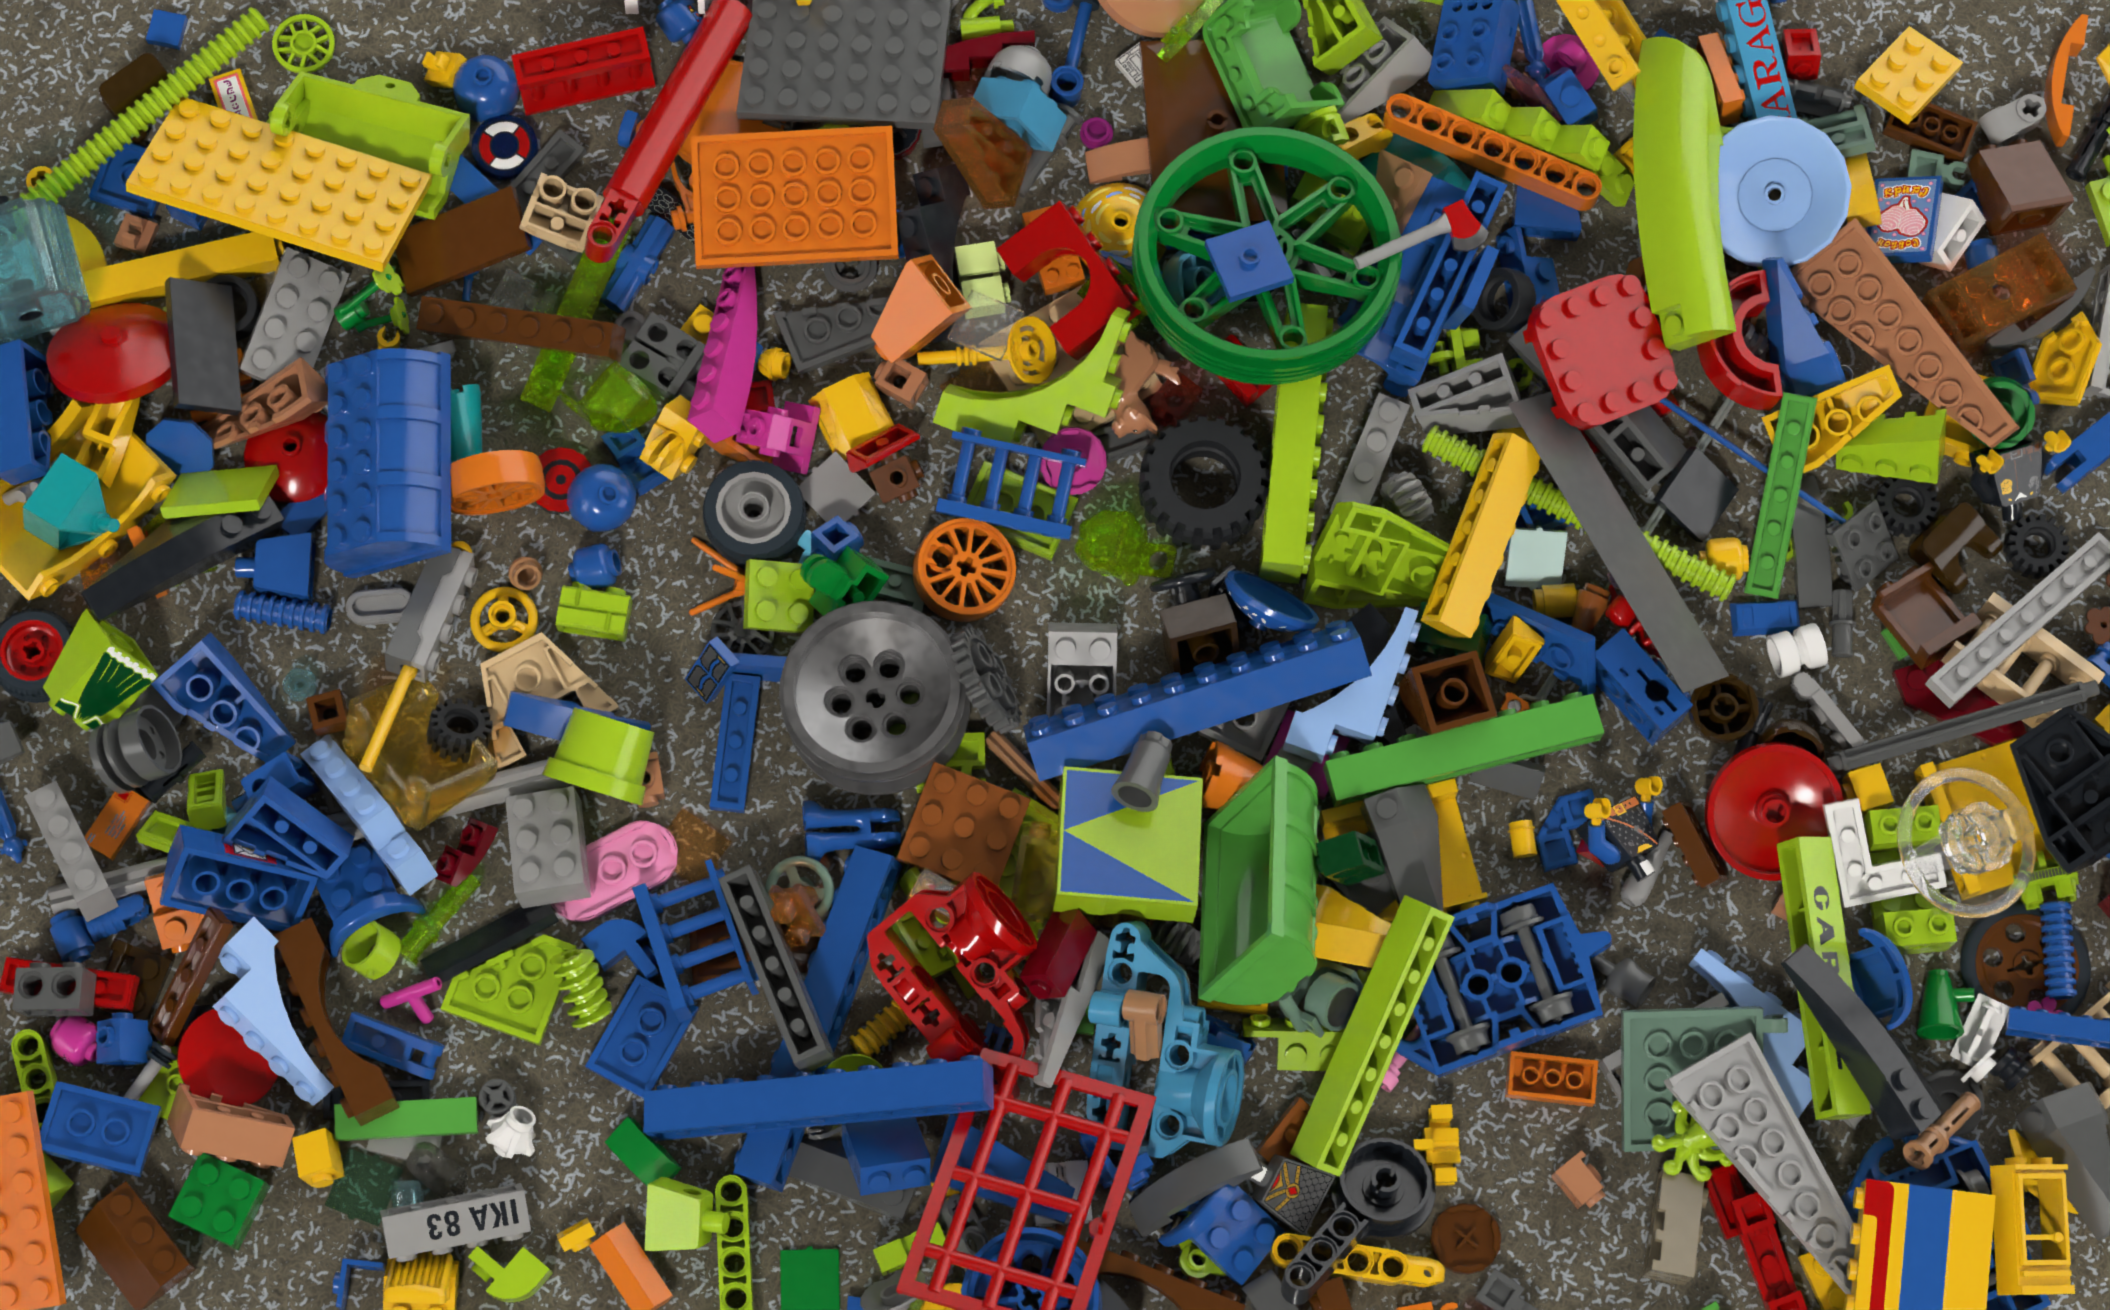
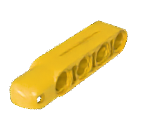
M1291 1233L1278 1236L1270 1250L1272 1262L1277 1267L1286 1269L1293 1259H1282L1277 1252L1278 1245L1286 1242L1292 1244L1297 1255L1312 1237ZM1357 1244L1349 1255L1359 1254L1363 1256L1366 1261L1365 1270H1352L1348 1265L1347 1256L1330 1275L1331 1277L1342 1276L1343 1279L1387 1286L1403 1284L1425 1288L1444 1282L1445 1267L1442 1263L1432 1258ZM1388 1259L1396 1260L1401 1266L1400 1275L1397 1277L1388 1276L1383 1270L1384 1261ZM1424 1270L1429 1271L1431 1277L1425 1276Z

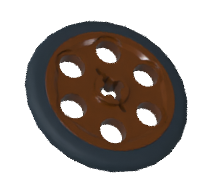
M2023 902L2001 905L1979 918L1967 933L1961 949L1960 969L1965 988H1974L1975 1000L1978 993H1981L2009 1007L2022 1006L2026 1008L2029 1004L2028 995L2030 991L2037 990L2045 996L2048 987L2045 986L2044 981L2048 979V976L2044 975V970L2047 969V965L2043 963L2037 964L2030 970L2031 975H2027L2025 970L2019 971V969L2007 972V970L2016 968L2022 962V957H2025L2027 962L2033 963L2043 961L2046 958V955L2042 953L2043 948L2039 942L2040 936L2043 934L2041 927L2044 926V923L2040 921L2043 912L2039 908L2026 910ZM2014 924L2022 929L2024 936L2021 942L2014 943L2006 937L2005 931L2008 925ZM2074 926L2073 931L2070 932V935L2074 937V941L2070 945L2074 947L2071 957L2075 958V963L2072 964V967L2076 969L2073 978L2077 980V984L2073 986V989L2077 990V995L2071 999L2056 1000L2057 1006L2053 1010H2062L2071 1015L2076 1012L2085 999L2091 977L2088 949ZM1986 949H1994L2000 954L2001 962L1999 966L1990 967L1986 965L1983 960V953ZM1997 982L2009 984L2012 989V996L2009 1000L1997 998L1994 993V986Z

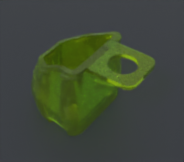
M614 361L602 372L579 402H576L561 390L556 392L561 401L570 410L589 422L598 431L613 433L631 432L650 421L658 412L656 399L650 394L648 387L632 372L624 369L617 361Z
M1102 510L1080 524V534L1074 551L1081 562L1090 570L1103 576L1116 577L1126 586L1136 584L1139 575L1157 578H1168L1171 576L1177 555L1176 548L1172 545L1148 543L1147 531L1143 529L1132 513L1125 510ZM1156 552H1164L1167 555L1166 565L1159 570L1152 569L1149 564L1151 556Z

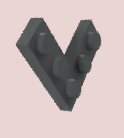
M561 129L555 133L509 185L516 189L523 216L541 172L548 176L555 175L564 179L586 154V149ZM545 240L542 242L572 266L585 253V250L581 253Z

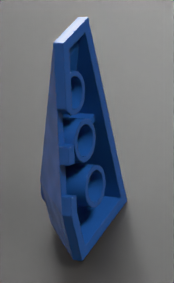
M1770 257L1762 260V269L1766 271L1770 302L1766 305L1770 363L1779 364L1782 393L1786 392L1805 396L1847 382L1831 342L1828 340L1823 343L1815 329V325L1819 323L1814 313L1810 314L1801 304L1800 300H1802L1803 293L1783 257Z

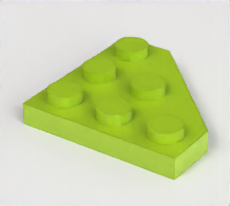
M543 934L531 940L530 943L504 952L487 960L486 963L453 977L440 1009L442 1012L540 1046L562 991L559 990L558 985L566 980V977L557 978L554 976V972L562 966L561 964L551 965L550 959L559 953L578 948L576 945Z

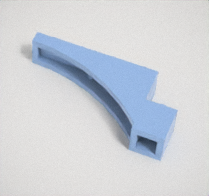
M1405 607L1396 630L1383 651L1370 666L1372 676L1354 681L1336 696L1303 713L1296 710L1283 746V751L1322 764L1325 754H1333L1338 736L1332 734L1333 732L1368 745L1373 744L1375 736L1383 737L1389 718L1383 716L1386 705L1393 706L1400 687L1393 684L1397 673L1404 675L1411 655L1404 652L1408 641L1415 643L1421 623L1415 622L1419 611Z
M329 734L300 753L306 764L343 808L409 896L438 876L422 849L406 832L389 804Z
M253 917L223 946L218 956L224 969L229 973L235 974L239 980L212 1007L218 1012L219 1018L226 1025L233 1027L243 1036L245 1044L250 1049L259 1052L268 1061L269 1067L275 1074L284 1077L294 1087V1091L299 1098L314 1106L334 1086L320 1072L303 1048L285 1010L277 981L274 946L279 941Z
M1701 948L1688 965L1706 979L1718 993L1722 992L1730 1007L1761 1006L1763 1008V1016L1781 1014L1783 1018H1788V1032L1763 1033V1055L1795 1115L1799 1118L1812 1100L1809 1070L1802 1066L1798 1068L1793 1066V1063L1805 1048L1801 1014L1797 1012L1790 1013L1781 1006L1783 1003L1777 996L1768 991L1761 992L1753 986L1754 981L1748 975L1739 970L1736 972L1732 971L1724 965L1725 960L1718 953L1712 950L1706 952Z

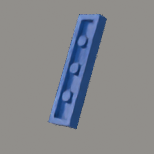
M731 674L725 683L710 810L745 813L761 687V677Z

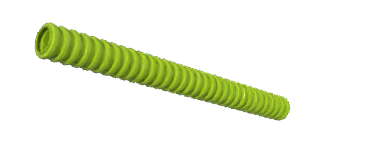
M250 7L247 15L242 13L238 22L234 20L231 23L233 25L231 28L225 27L222 35L218 33L215 36V41L209 40L206 48L203 46L199 48L200 53H193L190 61H183L184 66L181 68L177 66L175 68L176 72L173 75L171 73L167 74L168 79L165 81L161 79L158 82L159 86L157 88L155 86L151 87L150 90L152 92L149 94L144 93L141 101L135 100V106L132 108L128 106L125 114L119 113V119L116 121L112 119L110 121L111 125L108 128L103 126L101 128L103 132L93 134L94 139L92 141L87 139L85 141L86 145L83 148L81 146L77 147L78 152L76 154L71 152L69 154L70 158L67 161L65 159L61 160L60 163L62 165L60 167L54 166L51 174L45 173L44 180L38 179L36 181L37 185L34 188L29 186L27 188L28 193L24 194L22 192L19 195L20 199L18 201L13 199L11 201L12 206L6 209L13 210L18 231L21 230L23 232L26 229L24 226L27 223L32 225L34 223L32 219L36 216L40 218L43 210L49 211V205L52 203L56 205L59 197L65 198L67 196L65 192L75 190L74 185L77 183L81 185L83 183L82 179L85 176L87 178L91 177L90 172L93 170L97 172L100 169L98 166L101 163L107 164L108 161L106 159L108 157L114 158L117 150L120 152L124 150L123 145L126 143L130 145L132 143L131 139L134 136L136 138L140 137L139 132L142 130L146 132L149 129L147 126L150 123L152 125L156 124L157 121L155 119L158 117L163 118L165 116L164 112L166 110L170 112L173 109L172 105L175 103L179 105L182 97L188 98V92L191 90L195 92L198 84L204 85V79L207 77L211 79L214 76L212 73L215 70L220 72L222 70L220 66L223 64L227 66L230 63L229 59L231 57L236 59L238 57L237 53L239 51L244 52L247 44L252 46L254 44L253 40L255 38L260 39L263 31L269 32L270 25L259 11Z
M1438 425L1432 427L1422 445V452H1431L1433 458L1441 457V462L1443 463L1446 461L1451 462V467L1453 468L1456 465L1461 467L1460 471L1463 473L1466 470L1469 471L1471 477L1477 475L1486 449L1480 451L1477 449L1476 444L1470 446L1467 444L1468 440L1463 439V441L1458 440V435L1454 434L1452 437L1448 435V430L1440 431ZM1533 476L1527 492V505L1531 506L1533 503L1537 505V510L1540 511L1543 508L1547 510V515L1550 516L1553 513L1556 515L1555 519L1560 520L1563 518L1566 520L1565 524L1573 523L1575 524L1574 528L1577 530L1580 527L1583 528L1560 489L1554 488V484L1551 482L1549 484L1544 483V479L1541 477L1538 480ZM1647 530L1642 532L1665 571L1671 573V577L1675 578L1678 576L1681 578V582L1688 581L1691 587L1694 588L1695 585L1700 587L1699 591L1702 593L1705 590L1710 592V597L1718 596L1720 602L1727 599L1737 580L1735 579V574L1732 573L1729 576L1726 574L1727 570L1722 569L1719 571L1716 569L1717 565L1712 564V566L1707 565V560L1703 559L1700 561L1697 559V555L1693 554V556L1687 554V550L1680 551L1677 545L1672 547L1668 545L1669 541L1664 540L1662 542L1658 540L1659 536L1655 535L1652 537Z

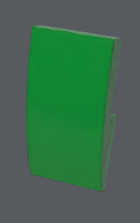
M627 1116L606 1139V1145L646 1186L660 1177L673 1179L682 1169L662 1145L655 1143L651 1137L643 1133L644 1129L634 1118Z

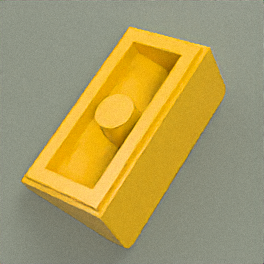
M1512 616L1486 654L1484 673L1516 684L1544 645L1545 639L1520 618Z

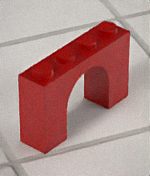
M1059 200L996 248L1012 274L1022 282H1026L1049 263L1063 256H1078L1086 261L1090 271V286L1085 298L1078 306L1049 327L1065 352L1078 361L1090 352L1101 339L1107 323L1117 307L1130 311L1127 322L1139 315L1141 310L1135 303L1139 300L1135 291L1128 283L1123 286L1117 276L1121 274V271L1110 257L1105 260L1099 251L1103 248L1102 243L1092 231L1087 234L1081 225L1085 222L1082 214L1074 205L1069 208Z

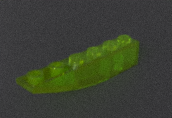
M610 219V222L614 225V220ZM631 228L627 231L613 258L608 262L596 263L591 261L586 256L585 250L580 254L554 315L592 319ZM596 239V240H594L595 242H597V243H599V244H607V243H608L607 241H605V240H603V239ZM540 349L519 399L551 413L576 355Z

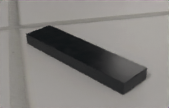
M550 904L528 908L519 907L421 959L420 962L429 979L438 977L444 983L550 927L559 920Z

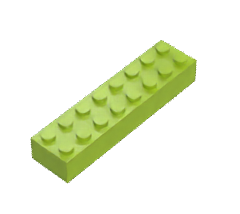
M1300 303L1308 344L1330 335L1333 330V318H1327L1328 306ZM1286 308L1283 326L1290 325L1288 308ZM1292 341L1285 342L1290 347L1299 346ZM1327 373L1295 383L1277 385L1269 462V490L1265 503L1258 574L1260 578L1268 581L1299 584L1301 574H1307L1308 565H1310L1312 545L1306 544V541L1310 542L1311 533L1314 528L1315 512H1311L1309 509L1314 508L1318 489V479H1312V477L1317 476V469L1320 464L1321 447L1315 445L1320 444V438L1323 433L1324 414H1318V412H1323L1324 402L1326 401L1327 382L1321 381H1326Z

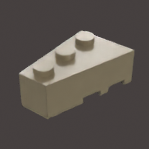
M1663 1169L1658 1173L1642 1270L1643 1278L1685 1285L1695 1277L1698 1264L1697 1248L1703 1232V1222H1700L1701 1210L1706 1207L1709 1188L1704 1187V1182L1697 1181L1692 1174L1679 1172L1678 1175L1671 1176L1667 1175Z

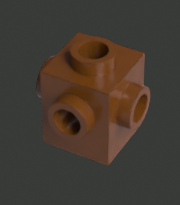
M899 452L880 460L882 467L869 472L883 504H888L896 499L899 500L900 504L919 496L917 489L924 486L921 479L925 477L919 461L917 459L911 460L909 455L900 457ZM899 472L903 475V481L900 484L895 480Z

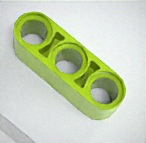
M25 1029L13 1037L11 1050L21 1092L31 1090L34 1092L39 1130H41L43 1123L39 1121L40 1112L49 1106L56 1081L58 1080L47 1040L36 1031ZM30 1040H37V1051L32 1055L25 1056L23 1053L24 1045ZM39 1073H45V1085L40 1089H32L31 1081L33 1077Z

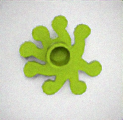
M1678 1100L1674 1101L1671 1108L1676 1113L1674 1126L1676 1135L1668 1139L1661 1134L1655 1135L1651 1140V1146L1659 1153L1676 1148L1674 1159L1667 1160L1663 1164V1171L1667 1175H1678L1682 1169L1683 1162L1686 1160L1692 1175L1697 1181H1708L1712 1176L1710 1168L1700 1166L1699 1159L1709 1162L1719 1161L1724 1167H1729L1733 1163L1721 1150H1713L1711 1148L1717 1145L1693 1117H1691L1688 1124L1687 1115L1689 1112Z

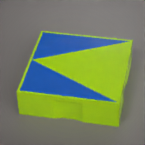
M1064 766L1059 793V851L1055 865L1053 911L1064 912L1079 909L1082 914H1128L1143 919L1193 923L1198 907L1203 778L1164 775L1157 808L1149 812H1140L1123 806L1112 795L1111 788L1122 771Z

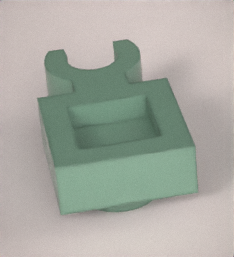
M1912 149L1909 153L1906 177L1942 176L1943 182L1947 187L1959 190L1963 187L1964 180L1955 179L1952 173H1964L1967 165L1959 161L1949 165L1943 164L1945 155Z

